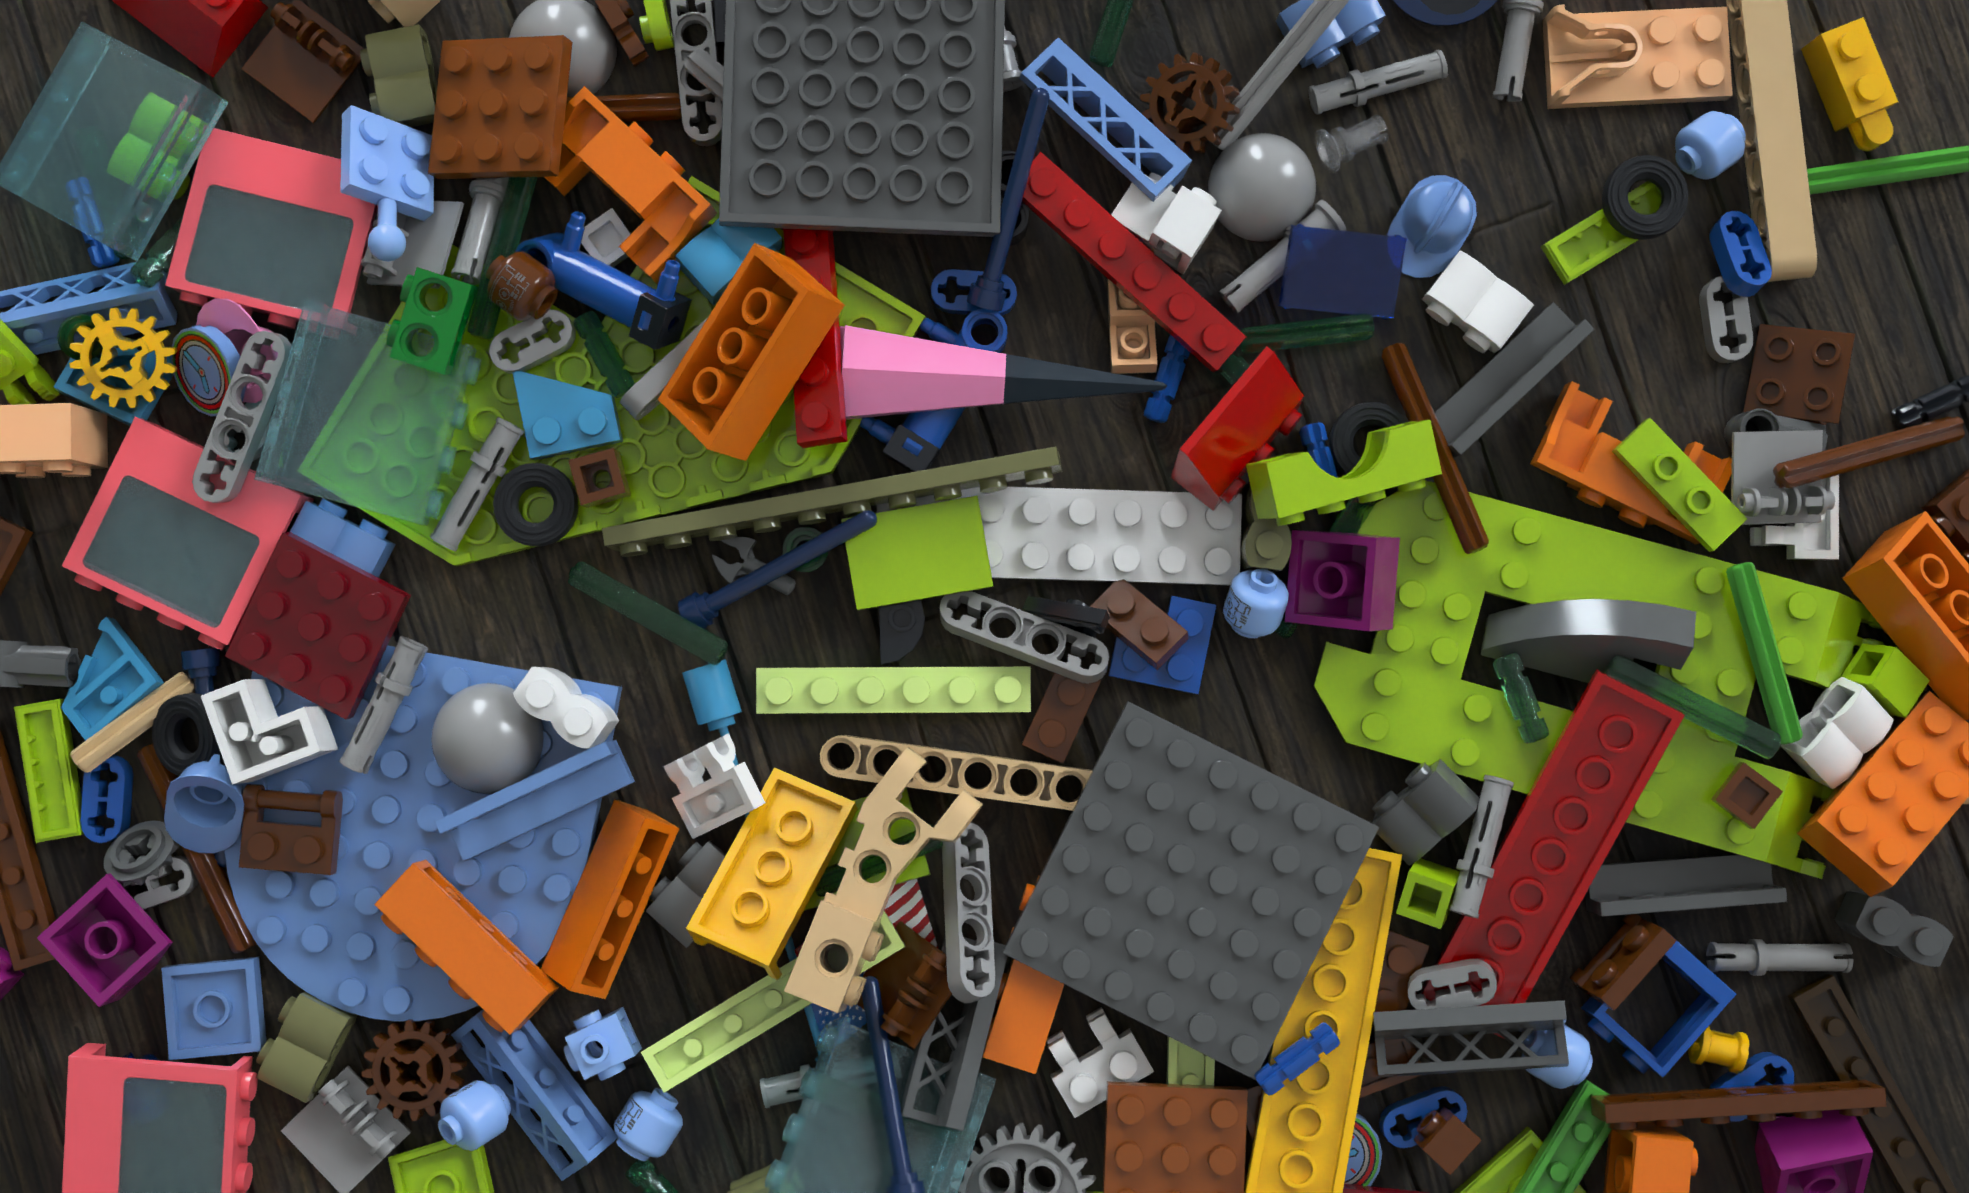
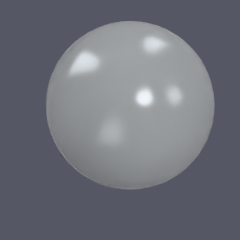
M537 0L531 3L515 20L509 38L564 35L573 42L567 97H574L584 86L592 94H595L609 79L617 57L616 38L603 14L585 0Z
M1257 133L1237 139L1220 153L1210 171L1208 194L1217 201L1215 206L1222 210L1218 220L1233 234L1251 241H1273L1283 238V233L1291 224L1296 226L1309 215L1316 195V177L1307 155L1291 140L1276 134Z
M496 683L476 684L454 694L440 709L432 729V749L441 771L454 784L471 792L493 794L527 778L537 767L543 748V723L541 719L530 715L517 703L513 695L515 689Z

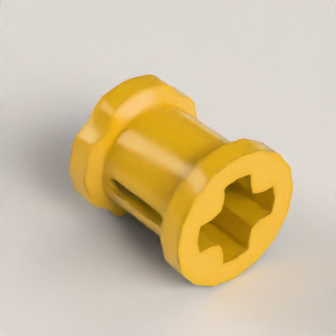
M1708 1026L1688 1049L1689 1060L1691 1063L1698 1065L1705 1061L1726 1066L1729 1072L1738 1074L1743 1071L1748 1059V1035L1743 1032H1736L1731 1035L1710 1030Z

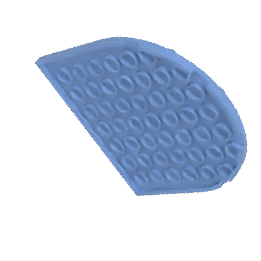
M387 645L354 717L345 720L324 709L339 750L257 781L242 783L243 790L247 784L263 785L265 790L312 794H323L325 790L340 791L343 797L336 874L324 875L239 868L242 827L236 843L225 850V859L233 897L246 927L267 958L289 980L324 1003L348 1013L388 1021H406L408 1019L423 1021L464 1012L478 1006V1004L472 998L467 1000L459 996L448 984L450 977L438 965L431 967L421 960L414 950L417 945L404 933L399 935L389 929L381 919L383 913L374 904L412 863L427 860L538 966L547 956L593 850L602 798L478 856L463 861L451 833L439 834L434 821L491 794L465 790L454 784L441 771L432 749L431 737L434 721L446 701L462 689L476 684L496 683L516 690L529 670L425 653L410 684L413 686L410 696H404L401 705H399L394 719L374 756L368 773H358L343 766L339 761L374 694L373 692L377 686L375 679L378 673L384 672L394 653L395 647ZM252 671L251 679L265 680L278 717L303 707L319 706ZM571 678L578 685L582 694L601 699L617 715L622 687ZM542 720L544 730L541 758L535 770L528 777L588 749L570 744L556 732L551 721ZM615 728L612 730V732L605 741L613 740ZM264 808L263 821L321 826L322 817L320 813Z

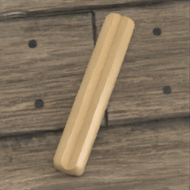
M178 672L72 750L70 756L73 762L85 773L91 772L152 727L153 721L158 714V709L166 700L177 695L195 693L192 679L188 678L186 673Z

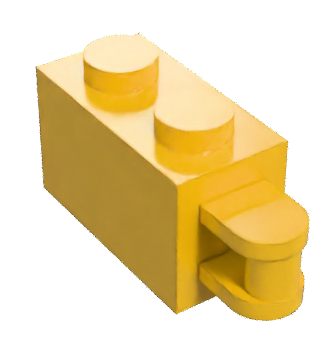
M1864 17L1824 32L1804 46L1801 51L1834 131L1836 132L1848 127L1855 145L1862 151H1872L1889 141L1893 135V126L1886 109L1896 104L1898 99Z

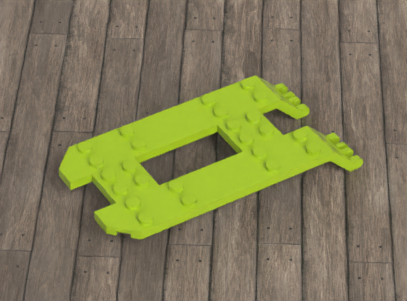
M1426 480V487L1406 492L1397 491L1363 510L1356 534L1400 537L1393 629L1376 631L1370 654L1326 642L1313 687L1322 703H1324L1345 743L1419 764L1425 762L1429 767L1441 759L1457 775L1484 782L1485 775L1503 778L1514 783L1511 790L1528 795L1573 711L1461 680L1484 594H1491L1527 605L1560 600L1610 599L1662 604L1695 611L1696 622L1693 650L1681 670L1657 664L1649 696L1683 712L1685 716L1626 823L1752 858L1815 878H1823L1826 867L1824 863L1805 858V860L1797 858L1800 843L1805 841L1797 833L1813 815L1809 813L1813 797L1820 798L1824 802L1836 788L1831 789L1817 781L1789 771L1735 757L1756 680L1726 574L1727 568L1736 564L1469 492V495L1487 534L1489 544L1481 551L1467 554L1462 548L1436 484ZM1756 570L1786 676L1802 680L1825 690L1842 676L1855 656L1852 653L1854 648L1859 650L1862 643L1884 645L1881 641L1869 638L1863 639L1857 636L1861 622L1869 624L1870 627L1882 629L1863 603L1836 591ZM1739 762L1746 763L1783 791L1755 829L1748 828L1711 800Z

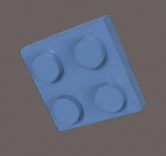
M259 957L168 965L161 968L169 1060L261 1051L266 1043Z

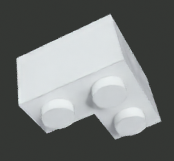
M1150 173L1148 178L1156 184L1162 177L1158 174ZM1131 183L1111 215L1164 263L1184 274L1212 231L1222 211L1215 206L1217 201L1210 194L1197 187L1189 190L1182 185L1178 193L1175 194L1172 192L1174 187L1171 184L1153 202L1136 185Z
M243 679L201 695L232 785L254 782L339 750L323 707H303L278 717L264 679Z

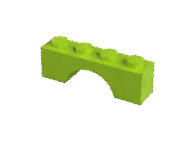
M1431 420L1405 422L1368 432L1361 459L1350 472L1340 478L1334 477L1322 470L1315 463L1309 452L1288 453L1246 464L1258 519H1276L1277 526L1305 520L1303 512L1317 508L1318 514L1343 510L1346 508L1344 501L1358 497L1359 503H1366L1386 498L1385 489L1398 486L1399 492L1426 487L1425 478L1442 474Z

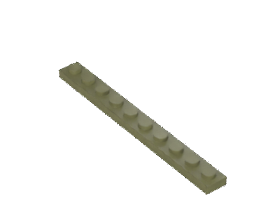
M1055 446L602 528L605 547L614 551H620V556L622 557L637 556L648 553L647 546L664 543L666 549L682 548L692 545L691 538L709 535L710 541L727 540L737 537L736 530L751 527L754 528L755 533L772 532L782 528L781 522L798 519L800 525L817 524L826 521V514L843 511L845 517H854L865 510H871V506L889 503L890 509H900L914 506L917 504L916 498L934 495L935 501L956 499L962 496L961 490L979 487L981 493L1001 491L1008 488V481L1025 479L1028 485L1041 484L1052 481L1053 473L1063 471L1060 454Z

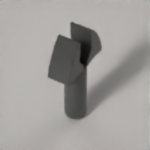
M748 537L721 540L727 545L737 548L740 557L744 559V563L728 564L725 560L712 555L717 569L729 583L736 581L737 576L748 574L765 565V563L754 556L752 549L757 541ZM784 575L767 585L784 595H789L794 590L796 581Z

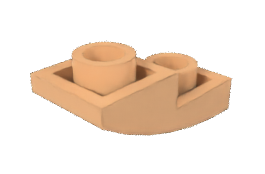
M1108 279L1111 373H1156L1155 320Z

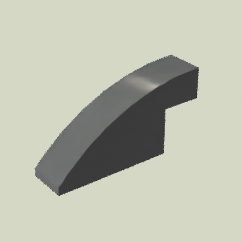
M1610 599L1560 600L1530 604L1488 615L1485 622L1481 655L1586 683L1590 682L1596 669L1622 681L1634 658L1681 670L1694 648L1696 612L1662 604Z

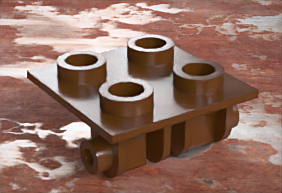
M294 0L291 4L287 5L279 2L270 13V16L275 20L274 27L241 69L312 123H315L362 62L360 50L364 48L302 1Z
M1760 324L1743 412L1763 408L1772 411L1775 415L1807 420L1808 422L1822 425L1827 423L1839 424L1855 334Z
M900 921L895 929L906 947L868 969L863 978L873 976L879 982L884 1009L882 1017L885 1019L880 1027L890 1035L898 1036L915 1049L952 993L947 982L946 954ZM861 994L857 1005L865 1010Z

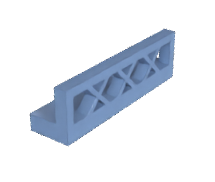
M1057 38L1021 72L1020 80L1032 91L1036 88L1046 89L1050 96L1048 105L1153 202L1171 184L1175 187L1183 179L1192 160L1060 38ZM1042 71L1057 86H1048L1037 74ZM1073 101L1091 117H1082L1074 110ZM1107 132L1124 148H1115L1107 140ZM1127 158H1133V163ZM1141 163L1149 171L1160 175L1162 178L1156 184L1153 183L1141 171Z
M163 256L0 291V308L15 305L10 310L1 312L0 319L34 355L61 350L57 340L59 327L68 317L76 314L91 316L99 313L107 321L110 320V308L118 307L122 318L127 317L130 309L136 308L139 310V321L144 322L150 316H154L157 320L153 329L176 325L178 313L165 290L168 266ZM151 276L149 281L133 284L139 278ZM104 286L98 292L89 293L96 287ZM59 296L52 302L44 303L51 297ZM115 327L122 336L139 333V331L133 328ZM77 331L74 334V342L83 343L85 338Z
M605 741L437 819L434 823L439 834L451 833L462 860L466 861L634 783L635 780L617 741Z
M481 1010L452 1033L451 1036L457 1043L461 1042L463 1046L461 1049L488 1084H496L504 1091L510 1102L511 1115L557 1176L563 1181L589 1164L611 1145L618 1136L530 1020L521 1029L509 1035L505 1030L499 1032L491 1027L482 1016L484 1010ZM474 1030L485 1044V1048L481 1047L470 1031ZM502 1071L508 1074L513 1081V1085L509 1084ZM530 1108L536 1111L541 1118V1122L534 1117ZM558 1145L562 1146L573 1160L571 1163L559 1150Z

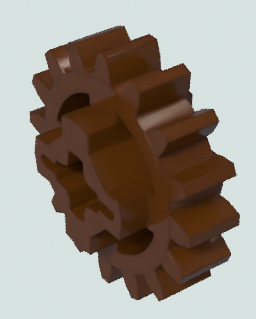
M1195 52L1192 53L1189 63L1180 54L1174 55V67L1169 68L1162 62L1159 63L1158 68L1162 74L1159 79L1147 77L1145 80L1153 87L1151 94L1140 95V100L1149 104V109L1141 114L1150 122H1153V125L1186 155L1190 145H1192L1196 152L1200 154L1205 153V142L1208 140L1219 146L1221 139L1218 132L1221 129L1232 132L1234 129L1226 121L1228 115H1235L1240 112L1238 107L1230 103V99L1240 94L1239 90L1234 86H1226L1232 79V74L1226 69L1218 72L1220 63L1211 57L1204 64L1203 57ZM1189 75L1186 81L1173 84L1178 79ZM1214 91H1216L1217 95L1216 110L1214 109L1211 97ZM1187 98L1196 102L1192 111L1183 106ZM1164 99H1165L1166 107H1167V111H1168V113L1166 114L1165 118H1164V115H1163V101H1164ZM1202 124H1207V125H1206L1205 127H1203L1202 129H1200V130H1198V131H1196V132L1190 133V131L1192 130L1193 127H1196V126H1199V125H1202Z
M413 1019L406 1020L404 1028L397 1021L388 1026L389 1035L381 1032L373 1038L375 1045L379 1049H370L364 1054V1058L373 1062V1066L362 1071V1077L373 1078L374 1084L366 1090L367 1095L376 1093L381 1095L382 1098L377 1105L379 1110H382L389 1104L394 1106L393 1118L399 1119L409 1110L412 1121H418L423 1117L424 1108L432 1117L440 1112V1102L442 1103L445 1098L453 1094L450 1089H459L464 1085L465 1080L457 1076L456 1072L466 1067L467 1061L456 1059L454 1055L463 1046L461 1042L452 1045L447 1042L452 1031L451 1029L447 1028L439 1034L435 1032L434 1019L426 1021L421 1028L419 1027V1022L413 1021ZM418 1039L425 1043L423 1046L412 1047L408 1042L402 1043L401 1041ZM438 1056H440L442 1061L443 1073L439 1071ZM413 1061L418 1062L420 1065L417 1070L418 1075L415 1077L409 1072L412 1067L411 1062ZM386 1065L389 1066L390 1081L387 1076ZM417 1091L421 1096H424L426 1094L427 1097L411 1098L405 1096L404 1094L406 1092Z

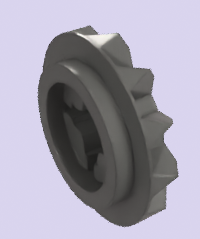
M145 821L128 828L112 842L104 857V869L107 874L111 873L123 887L132 882L142 886L148 876L155 875L159 877V869L164 865L173 863L171 854L179 848V845L166 831L164 822ZM139 854L143 855V856H139V857L137 858V860L132 856V855L138 856Z

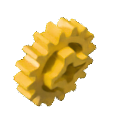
M118 307L110 308V320L106 321L99 313L91 315L92 322L95 325L93 329L83 325L77 328L79 334L85 339L83 343L75 342L70 344V349L80 353V359L69 363V365L73 369H82L85 374L76 382L78 386L91 383L95 387L90 397L93 400L98 399L105 393L109 395V407L115 408L121 398H126L129 408H135L138 406V395H142L150 403L156 399L152 389L154 386L163 390L168 389L170 386L162 376L164 373H175L177 371L176 366L167 363V357L177 353V348L165 347L163 344V340L167 339L171 334L169 330L158 333L153 330L157 320L156 317L150 316L144 322L139 321V310L132 308L128 312L127 317L122 318ZM115 327L133 328L145 336L138 340L126 338ZM99 338L98 341L103 347L100 361L93 365L92 349L95 341ZM117 346L122 351L133 350L139 346L142 347V350L135 353V357L130 360L131 370L126 365L106 368L118 356ZM155 350L156 365L153 374L149 378V374L144 367L147 354ZM109 376L123 378L132 388L114 387L105 382L104 379Z

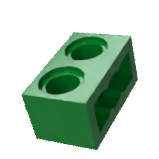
M419 267L416 268L414 276L408 274L400 294V301L406 303L401 320H393L387 335L386 346L392 347L389 357L443 375H451L478 287ZM434 285H442L448 294L447 304L439 311H432L427 306L425 300L428 289ZM422 329L428 330L434 338V347L425 356L418 355L412 347L414 334Z

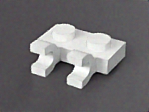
M1839 475L1822 479V487L1826 491L1834 493L1835 505L1832 510H1827L1821 515L1820 523H1787V526L1765 525L1762 527L1750 528V546H1787V559L1793 560L1839 559Z
M729 733L663 766L667 775L677 785L681 793L673 797L672 800L692 839L765 804L746 763L734 765L735 746ZM705 768H707L711 779L704 782L702 776Z
M1102 1007L1086 1015L1088 1024L1101 1045L1080 1058L1075 1054L1062 1030L1047 1038L1048 1047L1061 1069L1050 1074L1074 1118L1106 1100L1107 1081L1138 1082L1154 1072L1130 1028L1117 1035Z

